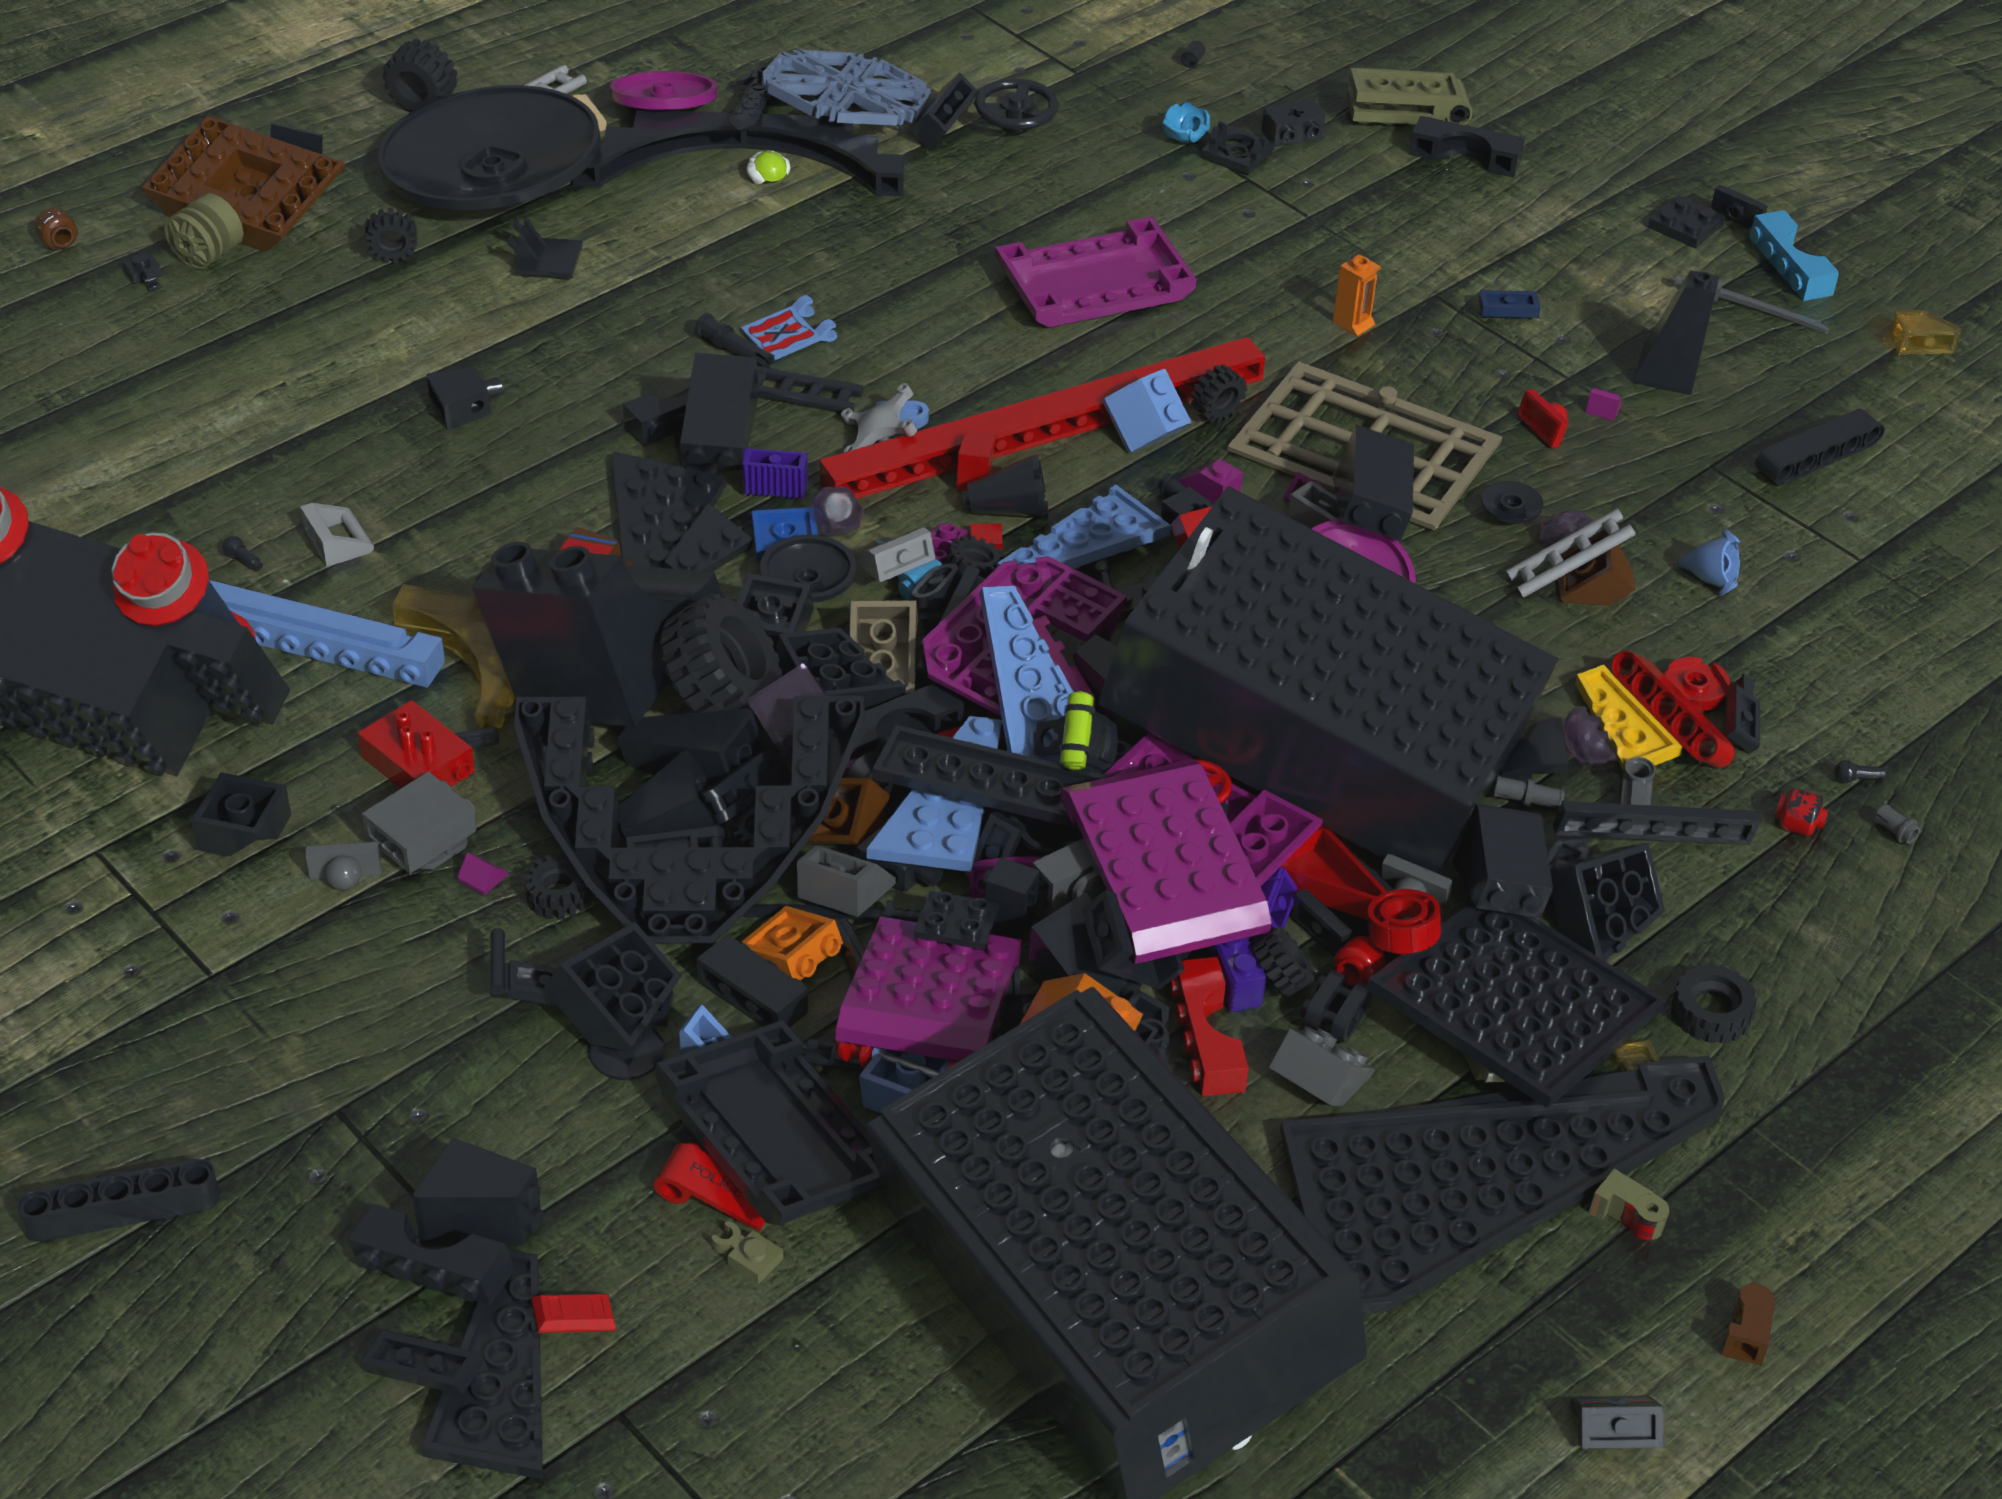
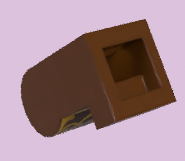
M1751 1283L1741 1289L1734 1309V1318L1738 1324L1730 1322L1721 1356L1762 1366L1769 1346L1775 1303L1774 1295L1767 1287Z

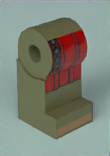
M1613 1169L1596 1190L1588 1213L1601 1221L1608 1214L1630 1227L1632 1233L1638 1238L1654 1240L1661 1236L1670 1211L1666 1201L1654 1194L1653 1191L1618 1170Z

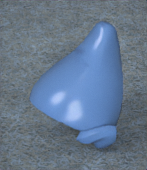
M1725 528L1721 531L1722 537L1696 547L1682 556L1678 562L1679 568L1693 573L1707 584L1721 588L1719 591L1720 596L1737 586L1738 582L1736 581L1740 567L1739 549L1737 544H1740V541Z

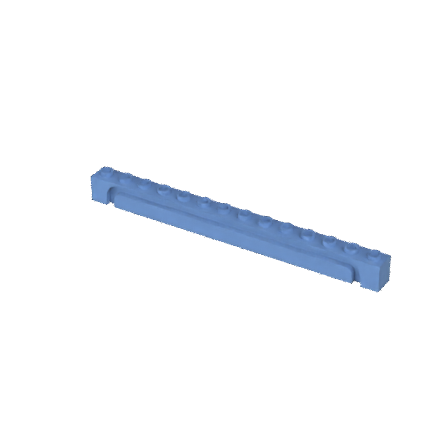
M209 580L229 610L247 620L254 630L256 641L260 646L427 688L445 663L443 643L440 637L417 632L415 637L406 635V629Z

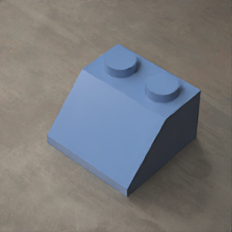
M1166 369L1142 377L1102 400L1128 454L1176 435L1191 423Z

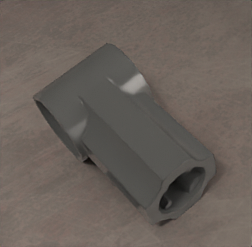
M1634 757L1626 762L1620 785V804L1651 805L1652 784L1656 769L1650 760L1643 757Z

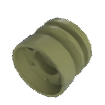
M204 193L195 199L186 208H182L167 219L164 226L166 240L172 251L182 262L194 269H205L241 243L244 235L242 223L235 210L223 198L213 193Z

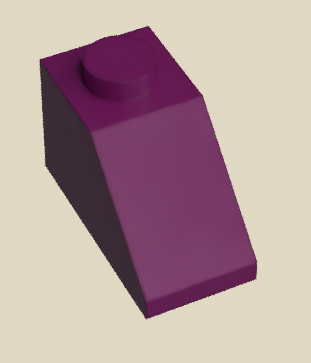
M1219 458L1192 469L1179 478V481L1185 486L1194 489L1212 504H1215L1228 486L1241 492L1243 472Z

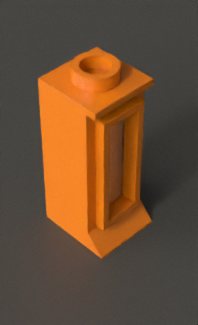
M1360 254L1340 265L1333 323L1356 336L1376 325L1372 318V309L1377 280L1376 273L1381 269V266Z

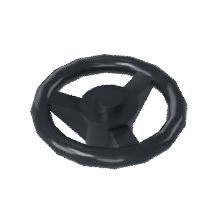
M1010 78L986 84L978 91L974 105L978 115L988 123L1004 128L1009 132L1020 133L1048 123L1057 114L1059 102L1055 93L1044 84L1028 79ZM1006 89H1017L1014 93L1004 95L1001 98V103H985L986 98L992 93ZM1029 91L1040 94L1048 101V108L1044 112L1031 108L1033 100L1028 96Z

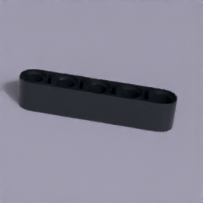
M1856 409L1767 447L1758 455L1755 467L1776 485H1784L1872 447L1882 438L1885 427L1863 409Z
M193 1159L35 1189L22 1195L17 1201L16 1208L25 1236L31 1241L44 1242L204 1211L217 1203L220 1192L213 1165L204 1159Z

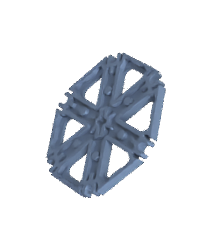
M798 49V51L792 50V55L786 52L779 53L763 71L761 80L762 85L766 86L765 90L768 91L767 93L810 116L815 113L816 118L828 116L831 122L837 118V123L897 126V124L903 125L904 120L912 123L913 120H917L930 102L932 92L930 88H926L927 84L923 80L882 59L877 62L876 57L865 59L863 58L864 54H859L856 57V53ZM829 65L844 66L842 71H839ZM783 71H793V72H796V73H798V74H787V73H782V72H783ZM874 76H883V77H886V78H888V79H877V78H873V77H874ZM802 95H812L819 99L810 102L800 97ZM908 100L914 104L913 106L902 104V102ZM852 103H855L857 108L870 112L847 111Z

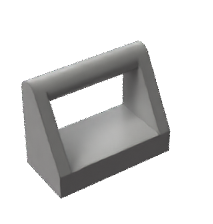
M318 503L300 506L304 531L326 567L369 554L374 550V545L349 508ZM344 522L353 538L334 536L328 527Z
M925 527L909 532L856 554V562L878 582H883L935 560L931 533Z

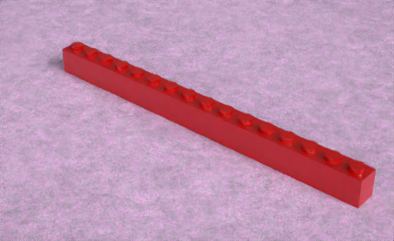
M1248 337L921 430L910 437L904 435L820 459V484L835 505L957 470L958 453L966 431L996 435L993 459L1113 424L1102 400L1138 379L1162 369H1166L1181 402L1186 403L1194 400L1191 398V394L1196 392L1193 388L1195 384H1200L1199 378L1201 375L1203 377L1207 376L1206 371L1208 369L1213 371L1216 365L1221 366L1223 364L1230 367L1247 382L1245 385L1263 380L1265 355Z

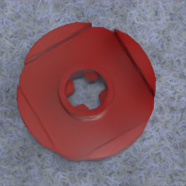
M1682 657L1669 664L1668 670L1665 671V676L1699 711L1712 710L1725 705L1730 678L1721 666L1714 662L1712 667L1703 664V658Z

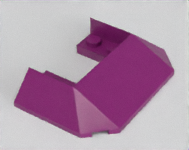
M1049 556L1035 558V563L1017 565L1016 560L1003 562L923 639L928 678L1001 716L980 599L982 587L1015 586L1033 620L1046 615L1051 625L1084 642H1087L1095 634L1110 641L1127 603V595Z

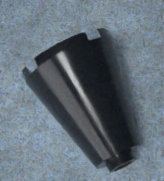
M1032 455L968 482L967 489L962 490L965 508H971L973 514L1049 516L1048 501L1044 500L1046 492L1045 482L1038 455Z

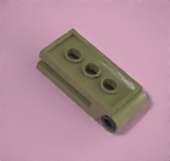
M1350 68L1349 79L1352 87H1347L1346 99L1353 121L1361 124L1380 122L1386 125H1396L1399 123L1415 127L1420 116L1443 121L1447 118L1448 122L1466 125L1472 118L1473 111L1464 84L1456 78L1455 73Z

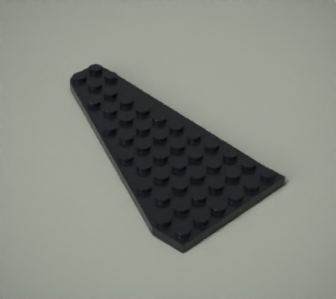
M1710 1056L1675 1058L1639 1064L1636 1070L1583 1078L1549 1108L1516 1089L1379 1113L1281 1121L1280 1132L1299 1209L1359 1274L1363 1314L1391 1311L1596 1192L1613 1169L1626 1175L1713 1125L1721 1114L1724 1104V1093Z

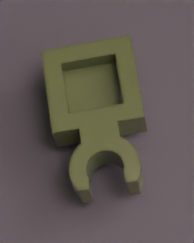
M730 1221L724 1224L725 1234L730 1238L721 1239L715 1234L711 1236V1244L714 1251L719 1254L728 1255V1265L758 1285L784 1259L782 1248L754 1230L744 1237L741 1235L738 1225Z

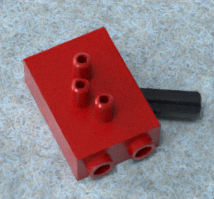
M411 700L359 731L358 740L361 757L400 789L428 771L440 781H446L451 787L475 772L472 749L498 744L499 733L498 729L494 726L453 733Z

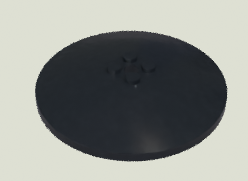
M490 86L451 94L429 102L410 112L386 133L379 147L378 160L381 174L387 185L394 192L410 201L430 207L451 210L491 209L532 200L569 183L579 176L594 160L600 147L601 136L595 114L586 104L571 95L536 86Z

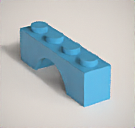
M1785 210L1755 215L1753 226L1750 229L1751 241L1803 301L1833 296L1839 275L1838 270L1825 256L1810 255L1793 246L1798 225Z

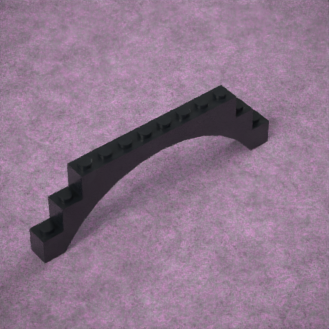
M636 110L633 128L606 127L603 145H600L594 160L579 176L573 179V186L601 187L626 171L653 160L709 149L747 148L777 151L805 157L829 165L851 176L876 196H903L905 155L878 154V136L853 135V123H837V118L831 122L828 116L816 118L815 115L761 114L755 126L736 130L729 124L733 113Z

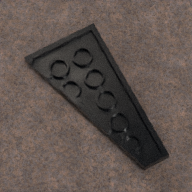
M508 1249L515 1270L491 1305L481 1302L477 1303L460 1346L461 1349L478 1352L484 1363L463 1396L443 1391L421 1449L423 1457L543 1480L540 1333L537 1332L531 1302L532 1297L539 1296L537 1254Z

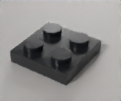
M1677 195L1649 219L1648 228L1696 249L1723 226L1725 216L1712 208L1699 205L1687 197Z

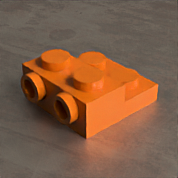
M789 906L783 907L742 941L754 953L765 960L772 961L778 969L790 977L799 980L812 976L817 965L829 956L837 955L843 944L834 919Z

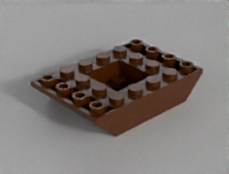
M207 116L142 186V189L170 217L182 208H186L204 193H213L220 196L231 205L242 223L244 235L240 244L266 252L283 239L345 168V163Z

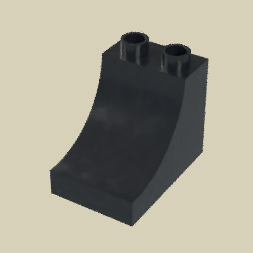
M525 542L509 543L496 550L491 558L492 564L472 587L515 699L517 697H586L591 718L590 722L636 727L671 679L665 672L664 667L666 664L661 659L660 653L663 647L660 644V636L666 620L671 615L707 594H722L715 572L628 566L624 564L621 555L590 553L587 548L582 546L568 547L561 551L531 549V546Z

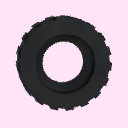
M1707 964L1706 966L1697 965L1691 970H1686L1683 976L1679 977L1671 1003V1012L1675 1016L1674 1020L1677 1025H1680L1684 1032L1693 1035L1698 1040H1706L1709 1043L1735 1041L1739 1039L1740 1035H1744L1748 1027H1750L1757 1003L1755 990L1750 986V982L1740 976V973L1735 970L1732 971L1721 965L1714 966V964ZM1700 994L1716 995L1727 1000L1731 1004L1732 1009L1728 1013H1714L1700 1007L1696 1003V997Z

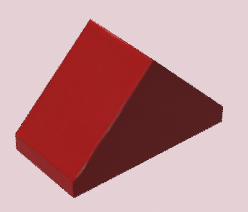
M971 431L965 432L958 453L957 492L967 489L968 482L991 473L996 435Z

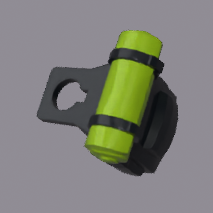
M1082 691L1068 694L1067 705H1065L1064 714L1066 715L1056 720L1039 722L1037 724L1033 754L1038 757L1058 755L1060 756V764L1067 769L1078 771L1083 769L1104 774L1115 762L1118 743L1117 724L1110 721L1105 715L1095 712L1092 695ZM1053 729L1054 733L1058 734V740H1053L1050 746L1045 747L1043 744L1044 736L1048 730Z

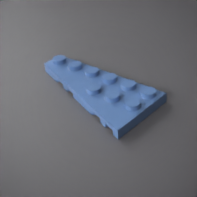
M1114 485L1109 489V495L1106 497L1099 495L1093 499L1092 506L1076 510L1052 526L1050 534L1047 536L1040 534L1034 538L1033 545L1028 548L1020 547L999 561L997 567L1003 562L1015 560L1017 565L1035 563V558L1049 556L1073 569H1077L1082 565L1121 552H1127L1138 546L1154 543L1159 539L1170 536L1171 526L1119 486Z
M982 587L980 599L1007 751L1017 754L1021 752L1025 756L1060 764V756L1058 755L1038 757L1033 754L1036 726L1039 722L1056 720L1066 715L1064 714L1065 705H1067L1068 694L1074 692L1059 665H1055L1048 653L1049 647L1046 641L1040 638L1032 624L1033 618L1016 587ZM1053 729L1048 730L1044 736L1043 744L1045 747L1050 746L1053 740H1058V734L1054 733Z
M969 716L953 738L998 749L1003 722L997 719ZM912 789L867 847V859L972 872L986 806Z

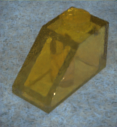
M1925 310L1895 311L1889 335L1899 355L1955 353L1962 330L1960 326Z

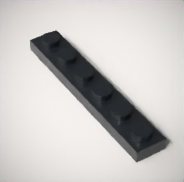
M1562 801L1552 826L1555 835L1750 845L1761 823V818L1758 811Z

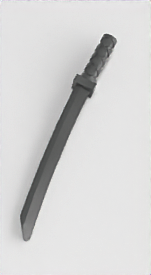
M1678 274L1675 285L1681 286L1686 276ZM1718 281L1714 298L1715 302L1721 297L1790 320L1824 334L1829 332V328L1817 320L1722 288L1724 281Z

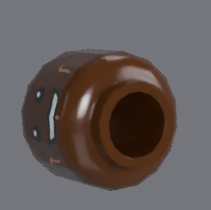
M48 208L42 211L35 221V231L38 237L51 249H66L77 238L78 228L74 220L63 209Z

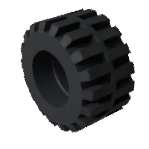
M413 39L412 42L407 41L401 45L384 65L382 79L385 80V89L390 91L389 96L397 101L396 104L400 107L404 106L406 111L412 112L429 102L453 93L458 82L456 79L458 74L457 70L453 69L455 66L453 61L447 58L448 54L445 51L439 50L438 45H430V42L427 40L422 42L419 39Z

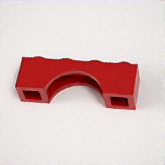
M1219 958L1182 960L1185 971L1169 982V992L1171 998H1177L1178 1004H1176L1175 1008L1178 1026L1183 1025L1185 1029L1183 1032V1047L1186 1054L1191 1053V1079L1193 1082H1198L1202 1096L1246 1092L1249 1067L1241 1039L1219 1033L1206 1020L1213 1012L1223 1008L1226 983Z

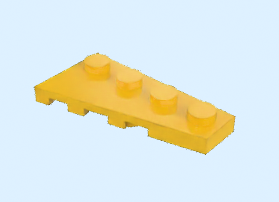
M1605 665L1577 674L1575 685L1623 771L1626 762L1630 758L1643 757L1650 760L1654 765H1658L1681 756L1683 746Z

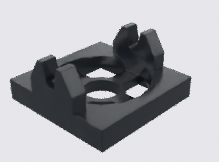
M1219 121L1217 127L1214 126L1212 128L1209 143L1202 149L1201 158L1249 175L1274 151L1275 142L1229 125L1226 126L1225 123ZM1232 139L1241 143L1239 145H1229L1225 142ZM1250 146H1252L1251 152L1248 151ZM1232 151H1242V152H1244V154H1242V155H1236V154H1233V153H1231V152H1232Z

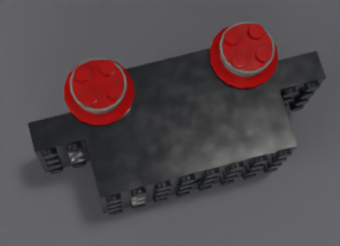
M0 488V724L12 730H16L17 727L26 729L28 733L40 739H45L46 736H49L69 748H74L75 745L84 747L87 752L97 757H104L106 754L129 767L138 764L144 766L150 773L158 776H163L166 773L178 777L212 709L225 715H229L230 712L239 714L243 719L254 724H259L260 721L271 725L274 724L290 689L256 641L255 632L247 620L229 610L209 581L207 562L197 548L168 534L152 532L134 536L121 549L36 524L28 520L27 508L20 498L5 488Z

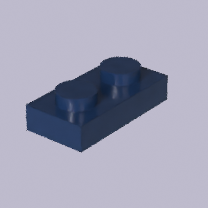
M1480 290L1479 305L1482 316L1492 318H1539L1540 304L1537 291Z

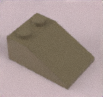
M851 601L850 637L865 649L864 656L873 664L879 662L887 669L886 675L893 681L900 680L906 686L905 692L901 695L915 691L918 650V610L916 601Z

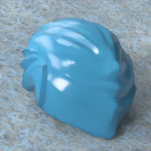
M1185 101L1180 106L1176 103L1169 107L1165 112L1162 124L1166 137L1181 143H1194L1208 133L1211 121L1207 110L1196 108L1190 102Z

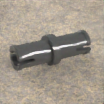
M1497 775L1493 790V797L1521 801L1524 806L1530 807L1531 804H1536L1559 810L1565 795V789L1535 784V780L1531 779L1524 782Z

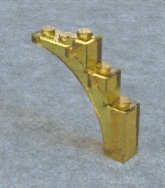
M403 584L392 604L395 626L406 629L408 633L417 634V632L442 638L443 646L458 655L466 663L481 686V698L475 713L477 729L493 726L501 728L504 722L505 710L508 705L511 706L513 704L515 696L485 620H483L481 610H479L476 597Z

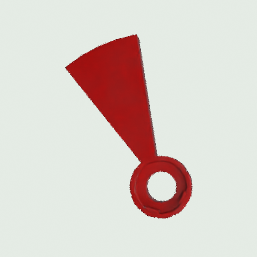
M1322 825L1281 866L1286 869L1297 885L1298 892L1306 888L1325 906L1368 920L1370 940L1381 950L1397 954L1416 953L1432 947L1440 939L1442 932L1441 909L1435 897L1414 889L1386 891L1332 831ZM1399 917H1412L1411 919L1404 920L1396 919Z

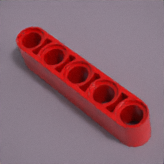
M1624 650L1615 655L1611 664L1614 676L1695 759L1715 768H1724L1731 763L1735 753L1732 743L1651 661L1631 651ZM1715 746L1714 752L1711 754V750Z

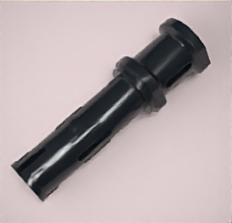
M704 313L697 320L694 332L700 338L706 337L711 340L717 348H727L739 356L756 357L757 366L770 368L766 362L771 365L774 363L775 357L773 354L736 334L729 324H722L716 321L712 314Z

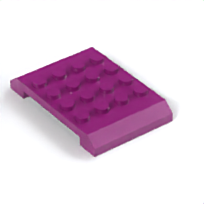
M1152 216L1126 221V231L1030 250H1027L1022 242L995 247L996 259L1037 322L1047 327L1072 324L1078 321L1180 301L1196 288V277Z
M1189 759L1061 788L1060 798L1072 824H1078L1106 889L1117 894L1134 952L1131 955L1134 964L1270 932L1272 922L1267 899L1200 762Z
M880 917L842 1002L836 1026L835 1040L961 1061L989 1044L992 1040V1032L1015 966H1019L1022 958V940L990 935L985 950L915 938L913 936L917 922Z

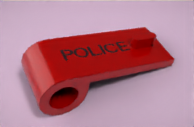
M692 1143L677 1144L673 1148L654 1181V1188L662 1198L671 1203L684 1204L693 1195L760 1232L765 1221L711 1155Z

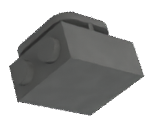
M429 771L362 813L366 838L370 842L378 841L379 849L410 874L419 868L433 869L463 851L468 844L467 837L476 832V810L471 801L459 796L446 781H440Z
M1084 838L1033 862L1032 868L1040 870L1037 919L1039 921L1083 893H1086L1093 900L1103 891L1107 890Z

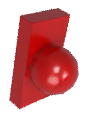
M1534 389L1526 390L1516 415L1551 448L1560 447L1569 424L1568 413L1565 407L1555 402L1548 403Z

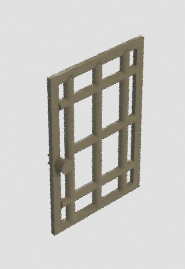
M1298 361L1227 446V451L1294 477L1297 471L1321 484L1323 488L1335 492L1333 477L1340 462L1289 443L1303 426L1348 444L1352 432L1311 417L1323 401L1376 420L1369 428L1371 430L1381 433L1387 425L1436 442L1441 445L1429 461L1414 456V469L1419 470L1420 473L1413 481V504L1429 509L1432 512L1429 515L1413 508V514L1410 518L1411 522L1435 531L1502 442V436L1397 398V390L1393 387H1383L1378 391ZM1305 376L1307 378L1321 382L1322 384L1321 386H1318L1310 382L1304 381L1301 378ZM1333 388H1337L1350 394L1356 395L1358 397L1364 398L1366 400L1372 401L1374 403H1377L1379 405V408L1344 396L1342 394L1336 393L1332 390ZM1292 389L1312 396L1299 412L1280 405ZM1385 408H1390V412L1385 411ZM1396 411L1431 423L1433 425L1439 426L1441 428L1447 429L1451 432L1450 434H1446L1433 428L1427 427L1425 425L1419 424L1417 422L1411 421L1409 419L1403 418L1401 416L1395 415ZM1271 415L1290 421L1278 438L1258 431ZM1462 436H1465L1476 441L1482 442L1483 444L1482 446H1478L1476 444L1462 440L1461 438ZM1252 441L1269 449L1265 452L1247 445V443ZM1452 449L1473 456L1461 473L1440 466ZM1280 453H1283L1334 474L1330 477L1278 456ZM1432 476L1453 483L1441 500L1420 493Z

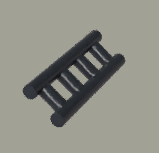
M757 366L759 397L836 412H842L850 408L854 412L855 403L848 402L851 395L861 397L863 394V385ZM765 379L782 382L779 388L762 386ZM794 384L810 387L807 394L791 391ZM822 390L838 392L836 399L819 396Z

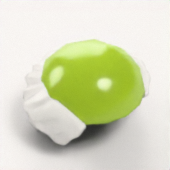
M774 151L757 152L755 155H752V158H749L747 174L756 185L762 184L764 181H779L789 174L790 162L787 158Z

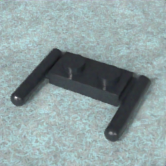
M501 928L493 929L490 934V992L493 995L506 993V997L557 1006L543 989L557 968L514 960L505 963V932ZM592 945L584 946L582 951L588 949Z

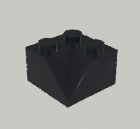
M220 772L191 820L197 849L231 857L257 839H278L291 817L286 785Z

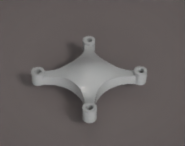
M903 383L897 388L898 393L892 399L864 412L855 413L850 408L842 411L841 416L847 425L858 426L856 441L853 445L847 446L844 449V453L872 445L876 441L880 443L893 439L897 434H905L908 437L916 434L917 428L912 420L901 421L899 419L903 405L913 396V392L907 383Z

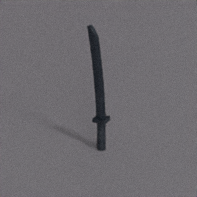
M889 900L886 901L885 908L869 907L859 917L846 915L841 911L815 904H759L752 906L743 917H772L783 907L789 906L833 919L845 917L854 920L879 921L880 917L918 922L922 911L894 908V901Z

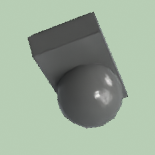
M378 841L306 846V860L310 880L327 879L334 888L347 890L358 884L361 876L382 875Z
M1387 854L1382 863V879L1388 885L1393 886L1394 890L1414 889L1426 892V894L1428 893L1435 897L1441 907H1447L1451 899L1452 880L1394 855Z

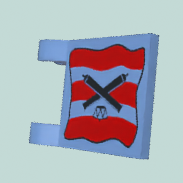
M808 295L801 296L788 308L741 327V332L751 343L773 354L775 360L816 342H831L837 338V333L831 330L836 328V324L831 319L824 320L813 330L802 318L810 317L814 314V309L811 306H807L813 303L812 298Z

